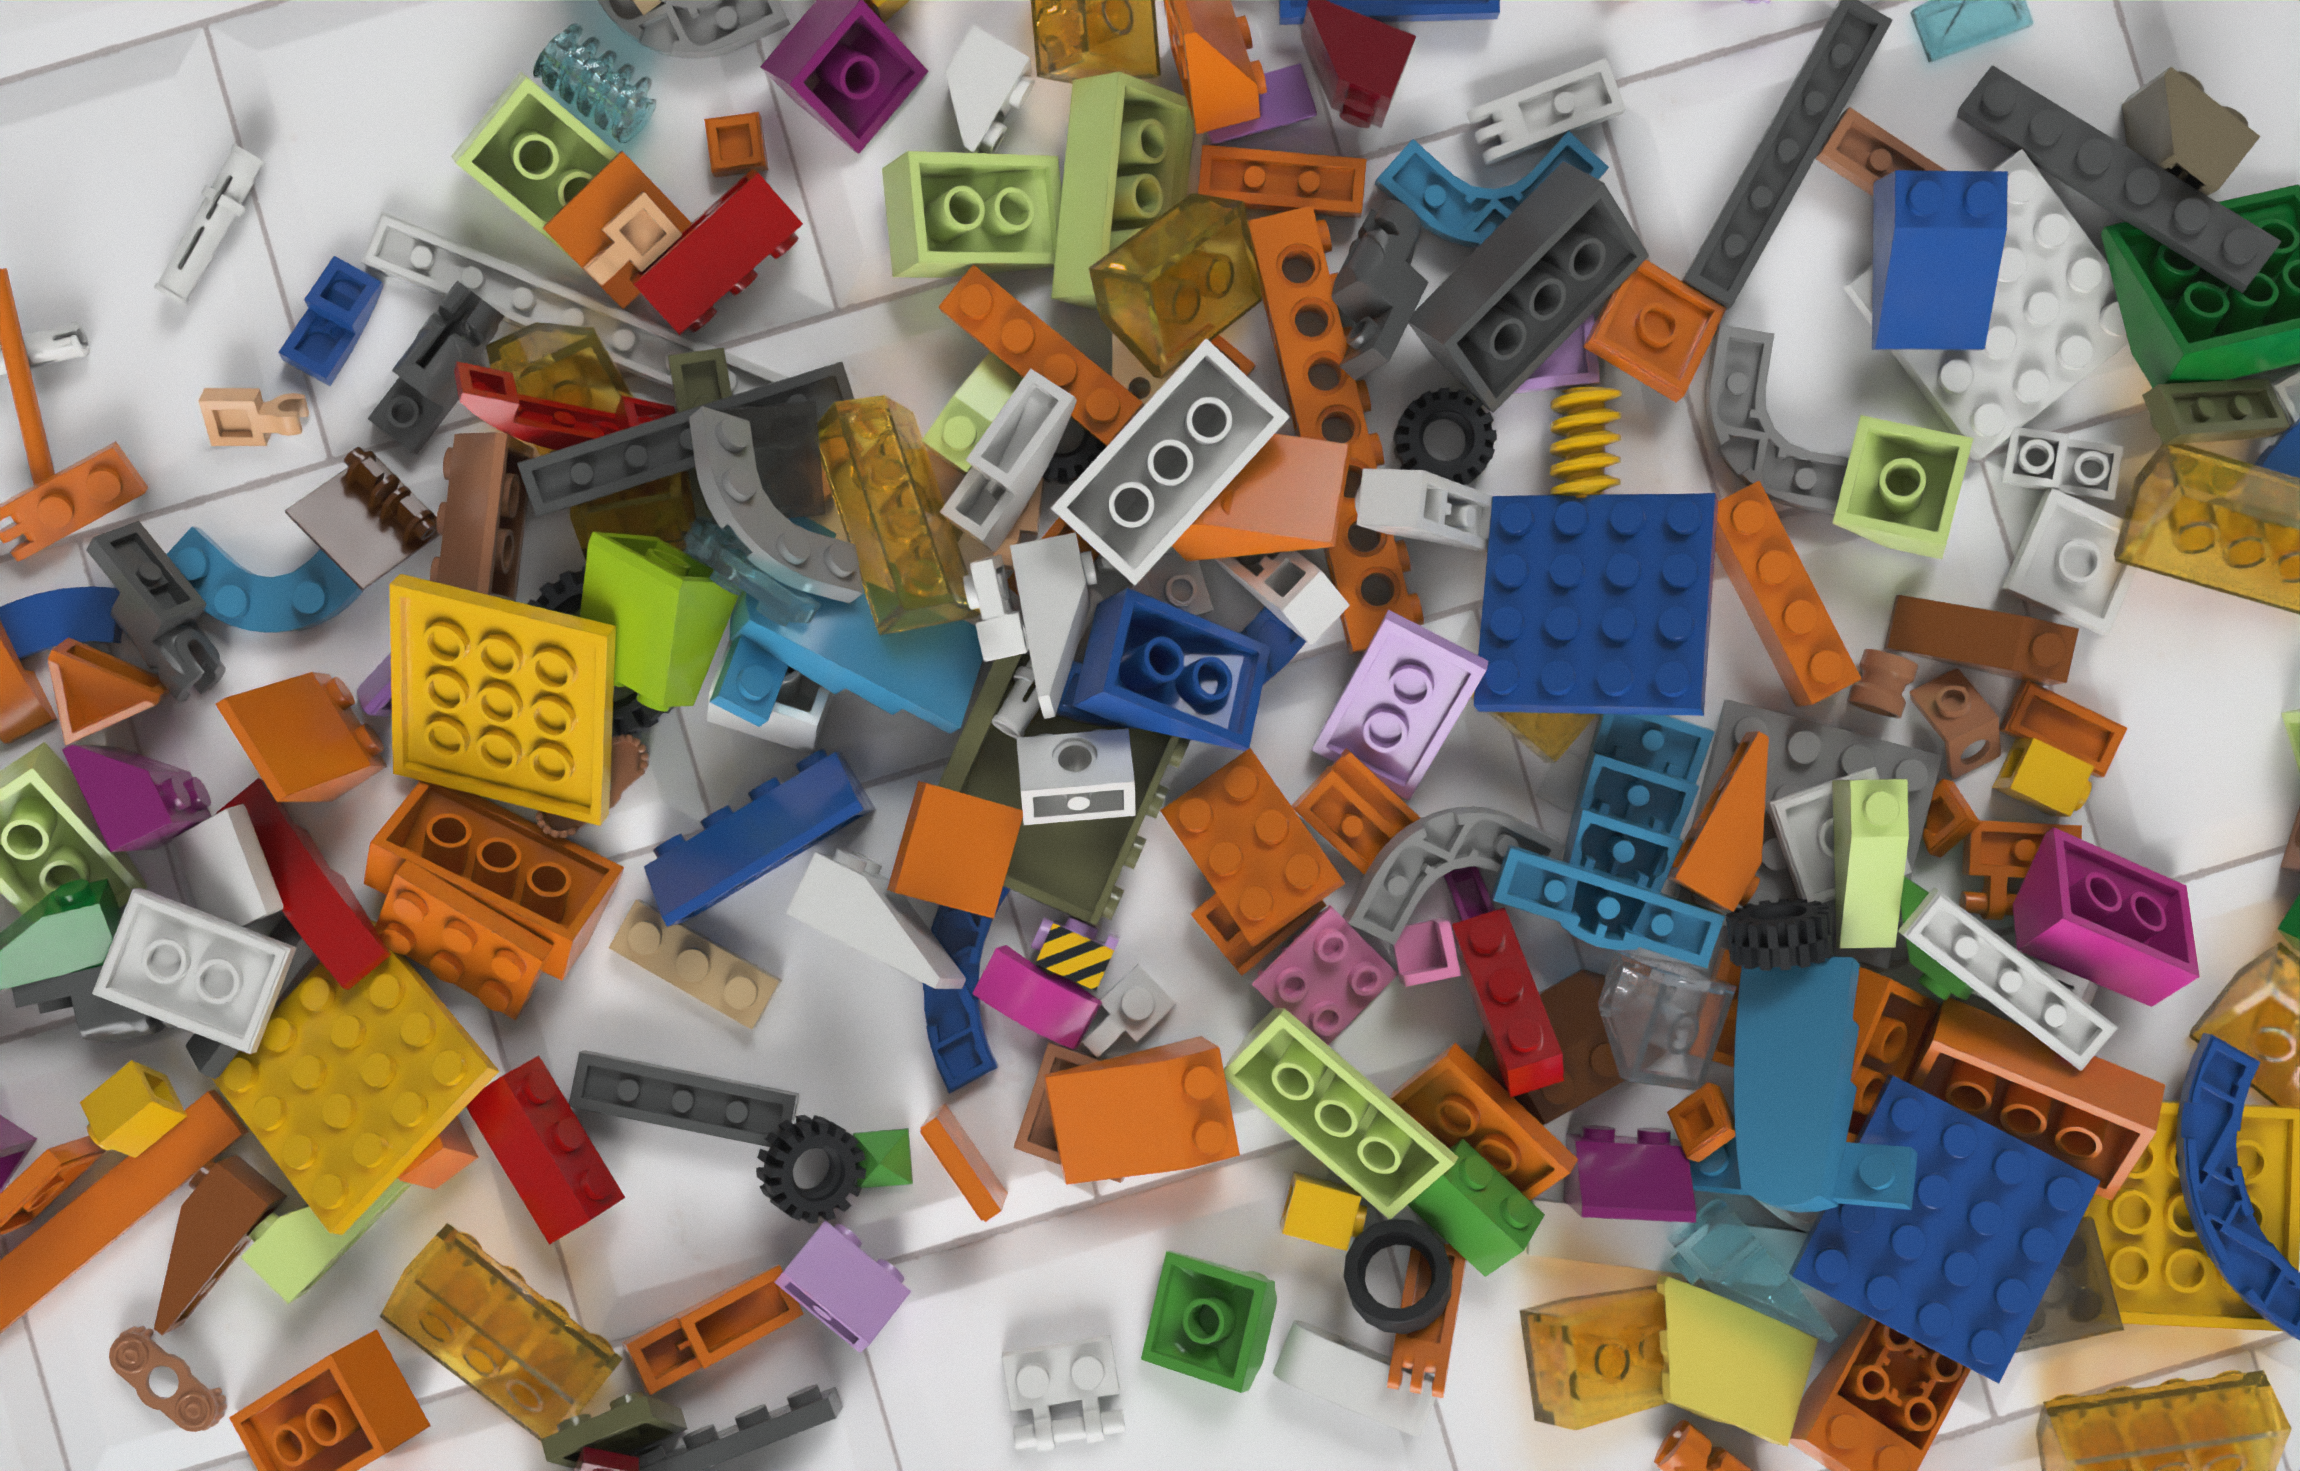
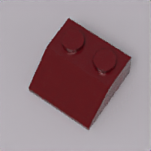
M1309 0L1301 40L1330 107L1340 111L1339 117L1351 125L1369 128L1373 124L1382 128L1406 68L1416 36L1327 0Z

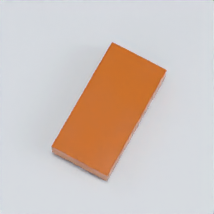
M2029 680L2021 681L1999 728V731L2016 739L2036 738L2094 766L2091 775L2097 778L2105 777L2127 730V727Z

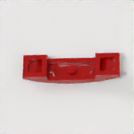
M458 361L454 369L459 402L470 412L504 433L522 441L553 450L566 448L676 413L674 406L621 395L616 412L611 413L517 394L514 376L511 372Z

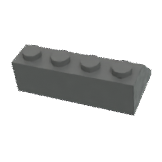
M1563 161L1414 311L1408 324L1430 354L1475 398L1477 397L1483 402L1485 408L1494 413L1649 257V254L1605 183Z

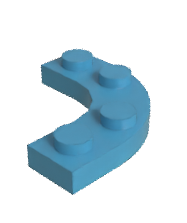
M1568 131L1540 163L1517 183L1497 189L1471 186L1454 176L1419 143L1412 139L1380 174L1374 185L1390 199L1406 204L1417 215L1421 226L1429 232L1455 244L1478 248L1563 161L1598 180L1606 173L1609 166Z
M194 526L167 553V556L206 602L207 605L204 611L226 624L244 630L262 633H281L310 629L340 614L363 593L321 549L294 572L275 577L256 575L244 568L202 529Z

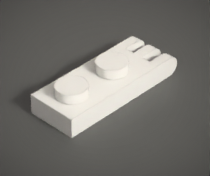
M1604 58L1477 106L1466 114L1470 124L1479 123L1489 118L1493 120L1494 124L1474 133L1478 144H1484L1500 138L1501 145L1492 147L1482 153L1486 165L1559 139L1568 131L1574 133L1622 115L1626 107L1608 60Z

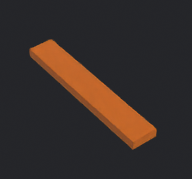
M215 1089L207 1091L185 1109L187 1117L136 1158L126 1157L0 1260V1334L192 1179L208 1161L215 1160L249 1132Z

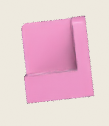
M1445 918L1407 924L1396 944H1392L1399 982L1406 987L1461 976L1451 924Z

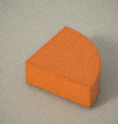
M1944 778L1934 787L1927 815L1926 828L1923 830V840L1930 855L1939 858L1944 856L1981 824L1956 784Z

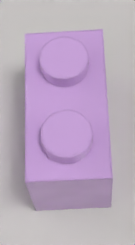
M825 1220L774 1283L860 1353L872 1343L911 1293V1290L902 1284L905 1280L904 1276L892 1264L883 1259H878L876 1262L860 1249L862 1245L860 1239L851 1230L841 1224H836L833 1227Z

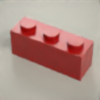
M751 169L681 232L683 235L643 272L638 270L630 278V281L679 335L687 328L694 333L715 316L717 310L713 305L728 291L733 296L738 295L756 279L758 274L754 268L769 254L773 259H777L798 241L799 237L794 232L803 223L758 172Z
M1505 907L1453 923L1452 931L1457 958L1510 1098L1564 1081L1563 1053Z
M539 1055L484 1087L466 1106L549 1245L626 1198Z

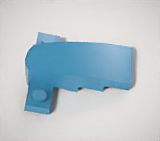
M791 508L782 513L792 523L808 531L835 538L837 533ZM757 567L744 583L730 617V640H732V644L711 696L710 703L760 727L769 721L788 666L835 695L846 688L891 715L904 709L951 734L961 728L983 656L975 625L887 585L861 576L863 594L851 603H846L792 588L777 581Z
M1600 714L1571 817L1563 860H1556L1508 845L1491 895L1492 900L1556 920L1569 934L1595 947L1612 950H1637L1638 947L1707 968L1725 915L1720 911L1660 892L1683 843L1679 837L1700 786L1696 782L1715 731L1669 715Z
M1853 957L1825 958V962L1820 964L1810 962L1809 967L1800 968L1796 965L1791 966V970H1781V967H1773L1771 971H1764L1759 966L1751 970L1744 968V965H1742L1734 1056L1735 1137L1699 1163L1689 1160L1693 1191L1749 1195L1773 1207L1797 1213L1819 1212L1838 1207L1839 1203L1912 1210L1918 1153L1912 1147L1846 1142L1857 1087L1850 1079L1859 1025L1853 1020L1860 964Z

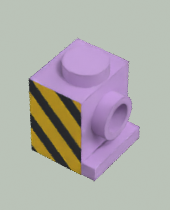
M1069 916L1066 924L1044 917L1031 948L1040 951L1035 962L1036 965L1096 991L1120 937L1109 933L1106 942L1096 939L1099 931L1098 928Z

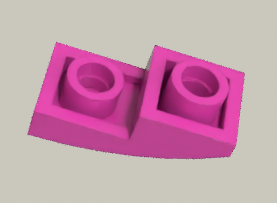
M1007 945L995 949L972 993L989 1006L1024 1027L1071 1049L1078 1048L1102 1004L1099 999L1072 980L1056 973L1047 974Z

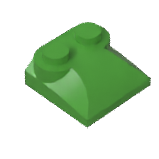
M1171 1250L1166 1251L1141 1360L1239 1393L1249 1391L1263 1364L1277 1304L1275 1281L1256 1271H1240Z

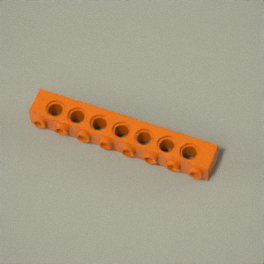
M1313 205L1249 220L1247 222L1246 236L1295 436L1327 441L1322 434V423L1329 418L1343 419L1351 429V439L1345 442V444H1349L1352 448L1348 470L1356 472L1362 478L1363 469H1377V466L1384 465L1385 461L1379 435L1377 432L1368 433L1364 413L1371 411V401L1364 379L1354 380L1339 367L1349 347L1346 339L1352 327H1342L1338 306L1331 297L1338 272L1329 274L1324 254L1332 252V243L1326 220L1316 221ZM1292 259L1303 260L1310 266L1312 277L1303 283L1291 282L1283 274L1282 266ZM1304 312H1314L1323 319L1325 331L1318 336H1305L1297 329L1295 319ZM1317 365L1331 367L1338 376V385L1330 390L1315 388L1309 380V370ZM1343 496L1335 547L1323 548L1331 583L1350 604L1340 615L1348 652L1349 655L1364 652L1367 649L1388 610L1420 626L1424 625V617L1417 593L1408 594L1403 573L1411 571V565L1405 541L1403 539L1395 541L1394 535L1375 531L1377 535L1375 549L1368 552L1354 549L1348 540V530L1351 526L1357 524L1358 514L1355 508V498ZM1376 576L1387 582L1390 588V598L1386 604L1374 606L1365 601L1361 593V585L1364 579Z

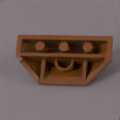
M1580 969L1539 992L1563 1053L1564 1081L1513 1098L1542 1125H1545L1644 1071L1682 1037L1655 989L1586 969ZM1483 1028L1473 1060L1507 1091Z

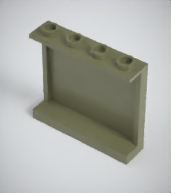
M1023 653L994 660L940 779L939 787L1022 810L1017 739L996 728L992 724V719L997 715L1016 683L1013 680V675L1018 667H1025L1030 660L1029 655ZM1035 679L1022 699L1024 702L1028 700L1036 686ZM1039 707L1024 731L1023 737H1032L1040 734L1056 735L1091 732L1097 729L1116 730L1126 728L1101 727L1072 721L1057 715L1044 719L1041 707ZM1139 728L1129 729L1135 781L1136 816L1024 825L1022 818L1003 886L1094 927L1097 926L1101 916L1112 920L1124 893V889L1115 886L1123 865L1134 870L1147 841L1146 838L1137 835L1145 815L1157 818L1169 791V788L1160 785V781L1168 764L1179 768L1191 740Z

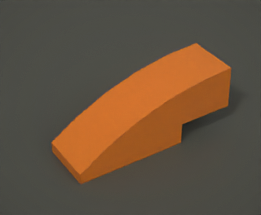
M779 1264L747 1278L621 1342L645 1392L652 1395L700 1368L705 1369L804 1315L799 1303L774 1283L783 1272Z

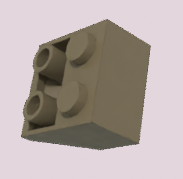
M2173 67L2168 68L2134 92L2122 104L2127 147L2207 196L2220 189L2261 137L2248 127L2247 119L2240 112L2231 107L2221 106L2204 92V87L2198 79L2186 72L2176 71Z

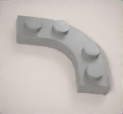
M597 0L615 25L631 39L658 53L680 58H709L728 54L791 25L779 0H660L661 3L644 16L632 0Z
M1720 324L1714 335L1705 392L1707 423L1712 440L1720 456L1734 475L1746 486L1760 480L1769 500L1794 508L1835 514L1849 458L1812 452L1791 444L1774 428L1766 410V383L1775 334Z
M704 406L691 415L689 422L694 460L702 494L720 528L723 529L729 524L740 540L752 551L746 558L777 581L804 592L846 603H851L862 595L863 587L856 544L808 531L788 520L770 501L762 488L756 469L750 421Z
M1475 806L1456 807L1438 811L1408 825L1382 848L1368 868L1342 917L1348 924L1395 945L1421 897L1438 878L1454 869L1472 866L1499 873L1508 845L1558 860L1566 844L1557 837L1502 811Z

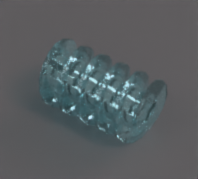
M578 23L571 24L562 33L557 34L540 53L535 62L533 76L534 78L542 77V83L551 91H559L560 97L566 103L577 104V110L583 116L594 117L595 124L603 131L612 130L613 138L620 144L627 143L645 127L656 108V99L647 97L652 86V80L645 76L634 85L630 84L635 71L634 66L627 63L616 72L613 71L618 57L616 52L611 49L599 58H596L595 56L600 46L599 39L595 36L589 37L579 45L578 42L582 36L583 29Z

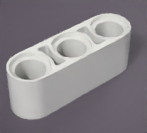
M1299 1320L1293 1321L1272 1372L1278 1379L1295 1388L1414 1436H1421L1436 1397L1432 1396L1431 1390L1434 1376L1425 1372L1422 1393L1410 1392L1412 1369L1403 1368V1379L1399 1390L1387 1388L1391 1357Z

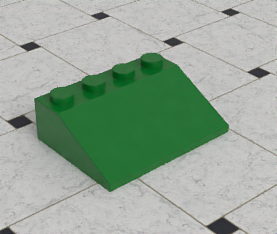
M2299 184L2218 202L2281 241L2278 248L2243 293L2128 222L2104 227L2101 237L2131 354L2152 388L2158 384L2225 381L2300 363Z

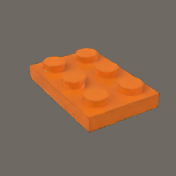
M1251 748L1160 810L1253 947L1345 884L1342 877Z
M408 859L405 860L394 874L375 926L388 949L397 954L406 955L431 970L438 979L447 983H453L478 998L487 1008L502 1012L515 1021L527 1006L554 947Z
M1456 1042L1395 1089L1389 1096L1392 1101L1448 1149L1464 1139L1530 1201L1570 1174L1578 1161V1158L1515 1098H1510L1508 1092Z

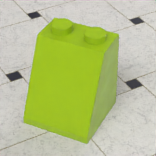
M592 532L588 542L580 617L616 626L614 686H627L638 693L636 699L641 704L654 710L667 712L670 707L694 706L744 584L657 537Z

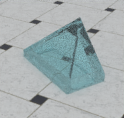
M1930 0L1910 12L1928 63L2031 27L2034 24L2026 0Z

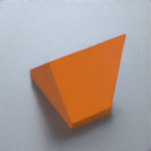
M69 637L54 647L47 659L65 746L156 706L169 694V691L159 681V675Z

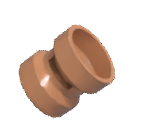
M1864 649L1859 664L1863 671L1861 675L1862 680L1852 685L1847 702L1875 714L1900 719L1906 705L1902 693L1906 685L1914 682L1919 667L1918 664L1884 651Z

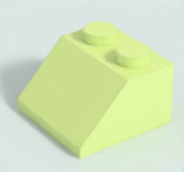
M1860 415L1833 524L1886 548L1942 560L1973 438Z

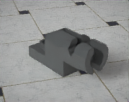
M1394 199L1383 201L1378 212L1373 208L1370 210L1358 231V238L1352 241L1349 254L1335 279L1331 295L1338 308L1356 323L1347 336L1346 342L1349 344V347L1339 365L1354 380L1390 361L1429 283L1411 266L1416 242L1422 231L1421 222L1406 204Z
M456 281L440 302L438 311L427 319L419 330L416 339L391 370L399 378L367 419L409 451L418 454L459 400L454 374L456 362L480 366L475 361L498 331L499 323L505 316L462 283ZM466 322L469 325L470 332L466 329Z
M140 521L93 537L86 551L120 592L111 609L110 616L137 647L150 670L158 668L159 681L178 703L187 701L190 696L188 691L192 686L200 694L210 690L221 680L226 672V667L220 661V654L216 647L196 624L207 605L206 602Z
M103 966L12 987L16 1008L38 1003L39 1012L43 1014L73 1007L80 1035L83 1039L90 1041L115 1043L163 1031L165 1026L171 1029L178 1028L175 1025L93 995L92 992Z

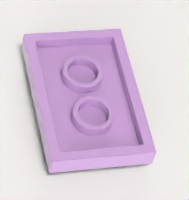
M1388 610L1316 737L1311 751L1336 762L1340 758L1341 753L1347 748L1395 794L1410 800L1485 674L1489 661Z

